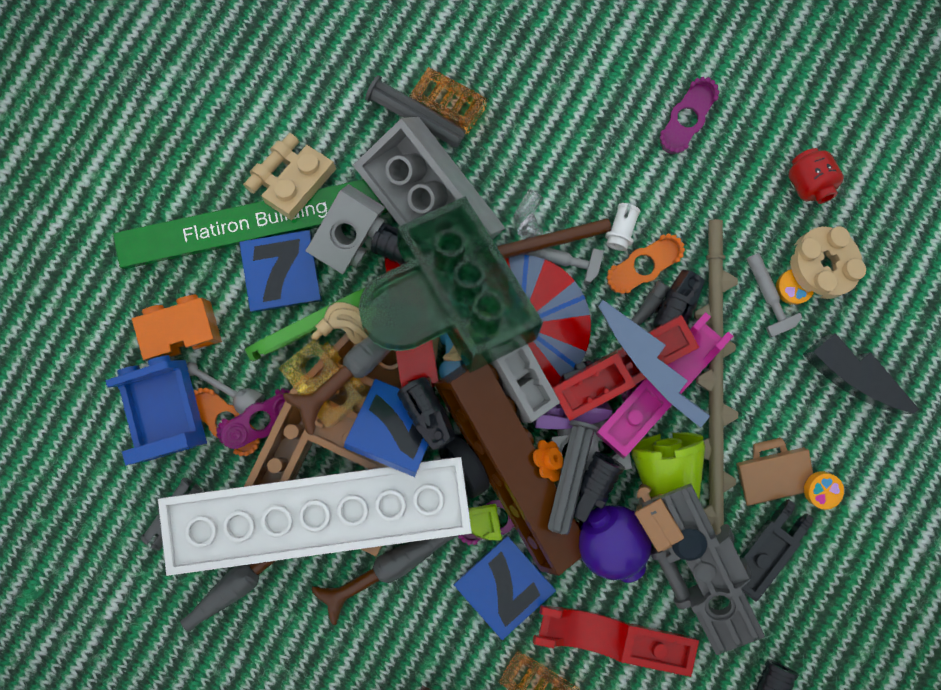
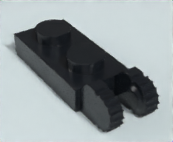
M789 499L781 503L779 508L773 513L771 520L766 521L740 555V559H746L751 570L750 581L742 589L755 602L761 598L801 545L799 543L814 522V519L806 513L797 519L791 527L789 534L781 529L795 508V504Z

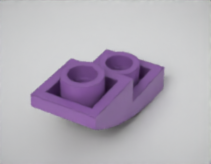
M605 402L573 420L595 424L610 418L612 409L608 402ZM560 403L533 421L535 428L570 429L573 427L569 425L570 421Z

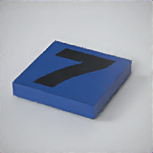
M310 230L239 242L250 312L255 313L322 301L316 258L306 252L312 240Z
M375 379L346 438L344 448L415 477L429 445L413 425L412 419L408 416L407 410H405L402 401L397 396L400 389Z
M508 535L499 541L453 584L501 640L507 637L556 592V589Z

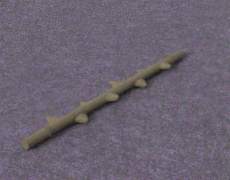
M715 219L708 221V255L706 260H708L709 304L696 310L694 318L699 320L706 312L711 318L705 324L720 337H723V292L738 285V278L723 270V260L725 259V255H723V220ZM731 341L709 363V370L696 377V383L709 391V438L704 440V458L709 460V505L704 508V511L716 535L720 534V527L724 525V492L736 485V479L724 471V426L738 419V412L723 403V358L736 350V345Z

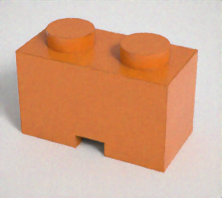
M196 294L188 295L177 299V305L164 308L163 305L151 306L142 310L143 315L131 318L143 360L148 361L152 358L166 355L170 357L180 355V347L183 346L186 348L192 347L193 350H197L222 342L211 302L202 297L198 298Z

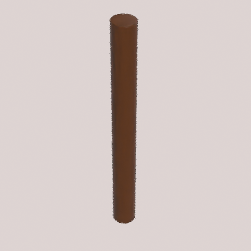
M606 218L473 252V260L475 265L479 266L605 234L611 231V223Z

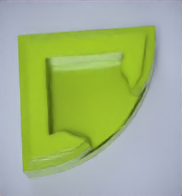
M496 504L468 508L473 535L484 540H502Z

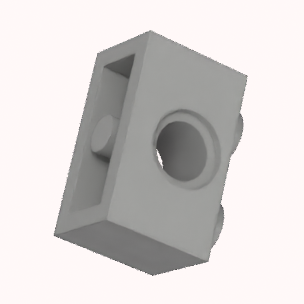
M348 184L338 193L307 247L306 252L341 274H344L350 266L357 268L367 252L362 247L367 237L373 238L375 232L385 222V220L380 218L385 207ZM343 223L354 227L356 238H348L343 234L341 229Z

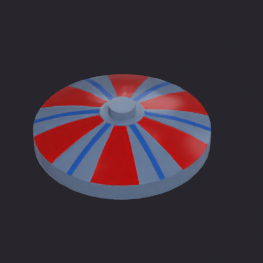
M518 255L483 264L467 276L468 317L478 312L487 313L493 319L494 324L503 331V337L506 338V341L525 338L551 387L559 384L563 374L574 371L575 364L582 362L591 335L590 312L580 287L562 268L543 258L531 255ZM487 337L483 338L480 350L473 360H477L501 343H493Z

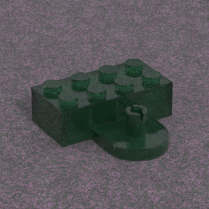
M466 196L399 226L397 230V249L406 263L372 280L364 289L360 298V322L364 332L374 343L389 350L404 351L416 348L447 333L470 373L537 340L543 324L539 314Z

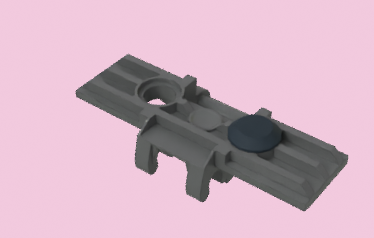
M692 484L682 486L642 503V507L661 498L684 536L683 540L675 543L665 551L657 552L653 545L650 555L654 560H658L675 594L674 602L677 608H692L715 654L719 655L765 638L764 632L742 589L750 581L751 570L745 558L740 559L734 547V534L728 524L722 525L720 527V534L716 535ZM680 559L686 560L697 585L687 588L675 561ZM719 595L725 596L730 600L729 605L720 610L713 609L709 605V601Z

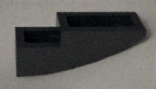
M836 333L823 336L803 353V356L836 386L866 403L896 414H914L919 410L871 352L855 356Z

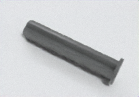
M379 75L370 84L365 96L366 101L370 102L373 100L403 118L420 117L434 136L453 147H458L462 143L466 134L465 128L384 83Z
M571 420L569 423L573 427L548 523V530L562 535L570 533L594 432L599 430V427Z

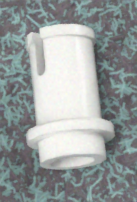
M620 203L618 205L611 231L605 235L606 239H608L607 246L618 251H627L628 246L633 244L631 236L641 212L638 207L631 205L628 217L625 218L628 211L627 203Z

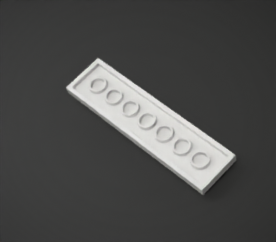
M461 457L421 462L415 477L391 467H382L158 499L166 576L472 534Z

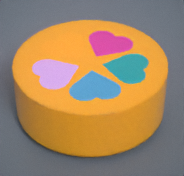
M791 269L782 273L776 282V289L780 299L790 305L804 303L814 294V291L808 293L798 284Z
M825 471L813 473L806 480L804 495L812 505L824 510L832 509L843 499L844 486L837 476Z

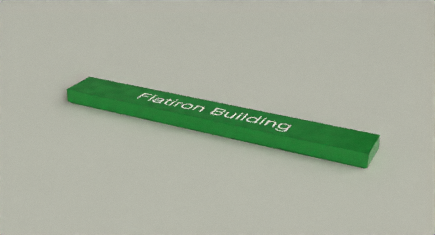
M364 179L319 189L292 221L267 205L264 201L116 232L113 233L119 267L128 269L239 245V242L318 228L340 190L348 184L379 204H383ZM385 208L382 214L388 213V210Z

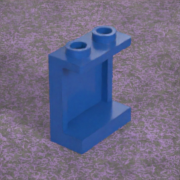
M169 355L160 356L148 360V367L140 369L139 365L125 367L117 370V377L105 380L107 388L118 387L120 390L134 448L122 451L125 466L151 461L207 444L186 360H171Z

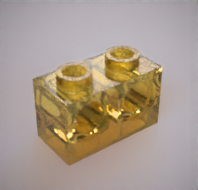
M313 339L278 369L300 395L311 394L341 368L337 362L342 358L328 341L322 345L319 341ZM312 357H320L323 362V370L316 377L308 376L305 370L307 361ZM353 377L343 386L348 396L342 406L335 407L331 404L330 400L322 405L317 416L327 428L335 426L365 401L366 397L361 391L366 387L359 378Z

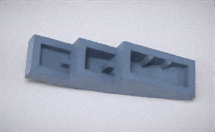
M601 299L597 304L616 340L639 371L674 407L701 428L710 415L680 393L688 380L657 358L666 345Z

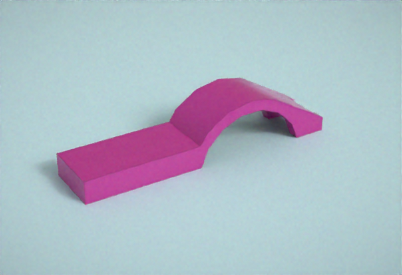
M706 312L690 329L700 348L668 364L669 367L688 380L681 389V394L734 337L729 332L720 337L705 323L711 318ZM646 378L597 431L596 435L624 459L672 404Z

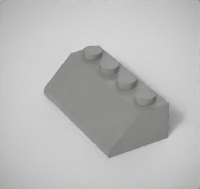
M420 117L401 118L353 164L354 168L402 230L410 235L417 236L420 240L440 251L439 262L433 268L439 278L445 276L473 256V252L481 250L506 229Z

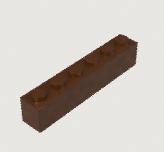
M486 359L466 362L434 385L466 442L482 463L491 486L538 569L541 572L560 576L581 558L579 549L581 524L573 518L568 535L548 530L557 487L549 478L544 479L541 477L539 467L534 463L533 452L536 449L533 446V436L522 426L516 415L517 409L514 402L505 395L498 382L499 376L495 368L487 363Z

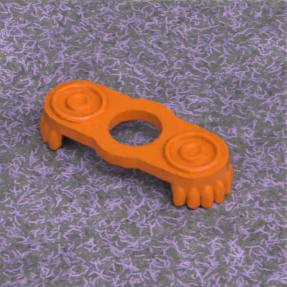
M661 235L660 239L646 248H639L633 251L628 259L617 266H611L607 275V284L615 293L624 294L630 293L632 289L642 283L653 281L659 276L661 271L674 263L680 262L684 256V243L676 235ZM648 256L653 260L654 269L651 274L640 275L635 271L634 262L637 257Z
M209 388L194 390L200 417L209 426V430L215 437H217L216 428L218 427L216 421L219 414L227 411L235 417L240 415L235 410L234 405H229L214 390ZM260 438L243 447L234 449L233 453L239 456L253 454L260 445Z

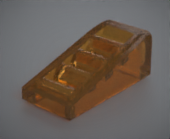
M429 67L409 95L412 99L464 128L466 134H469L487 106V99ZM431 80H433L437 84L429 97L422 95ZM444 87L448 92L439 104L435 99ZM455 94L459 99L451 110L447 108V105ZM468 102L471 105L464 116L458 114L464 103Z
M519 650L516 651L499 679V683L508 690H526L537 673L541 678L533 690H544L549 682L554 685L552 690H580ZM524 664L529 669L520 684H517L513 680Z

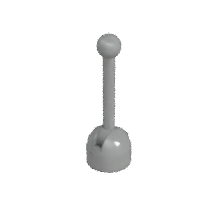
M187 363L190 376L195 375L234 398L233 405L239 414H242L251 404L262 403L265 400V395L254 389L245 388L237 392L199 370L196 363ZM259 411L252 414L250 420L253 419Z

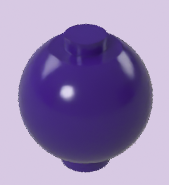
M619 505L604 506L603 509L598 507L592 510L587 520L580 527L579 549L583 563L591 572L601 578L621 580L624 583L637 581L646 571V563L651 554L652 542L636 517L635 511Z

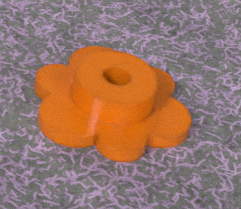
M541 440L537 444L538 449L533 452L534 463L539 467V473L542 478H549L552 482L559 481L560 469L563 467L562 454L554 441L546 442Z

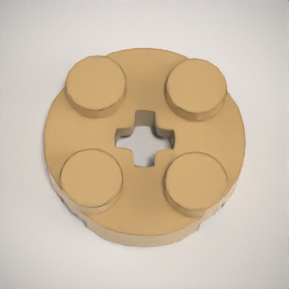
M817 227L801 236L795 243L797 246L795 254L791 256V270L798 284L808 293L814 291L816 294L823 295L820 298L824 299L837 298L851 291L857 285L859 279L863 278L866 274V266L862 261L859 248L844 227ZM825 256L831 260L832 270L829 266L823 267L821 261Z

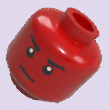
M812 148L802 152L793 159V166L790 168L788 176L797 194L803 201H817L818 204H822L837 196V189L843 183L844 175L829 151H819L817 148Z

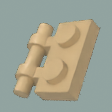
M288 133L282 141H276L270 148L271 154L262 164L257 163L250 170L251 176L243 185L253 194L261 185L268 188L261 195L264 202L292 221L332 175L336 167L332 160L308 145L298 155L292 150L300 142L297 137ZM282 162L288 165L278 177L272 175Z

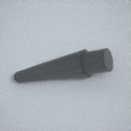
M658 280L631 320L637 325H641L660 307L670 286Z

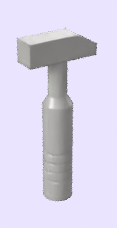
M546 248L522 255L536 256L565 267L571 265L586 269L584 283L589 285L599 273L604 251L593 248L589 261L572 257L570 253L553 248Z
M760 253L746 258L766 303L772 307L778 320L777 323L765 327L769 337H774L796 327L802 316L798 313L786 318L779 303L780 296Z

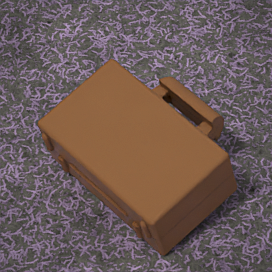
M782 438L753 444V459L736 463L747 506L804 493L806 480L813 474L809 450L803 447L788 451ZM780 447L781 453L760 457L759 452Z
M641 484L637 492L639 501L635 515L657 552L665 551L675 543L683 540L684 536L661 498L642 507V503L663 494L650 497L649 492L652 489L645 484Z

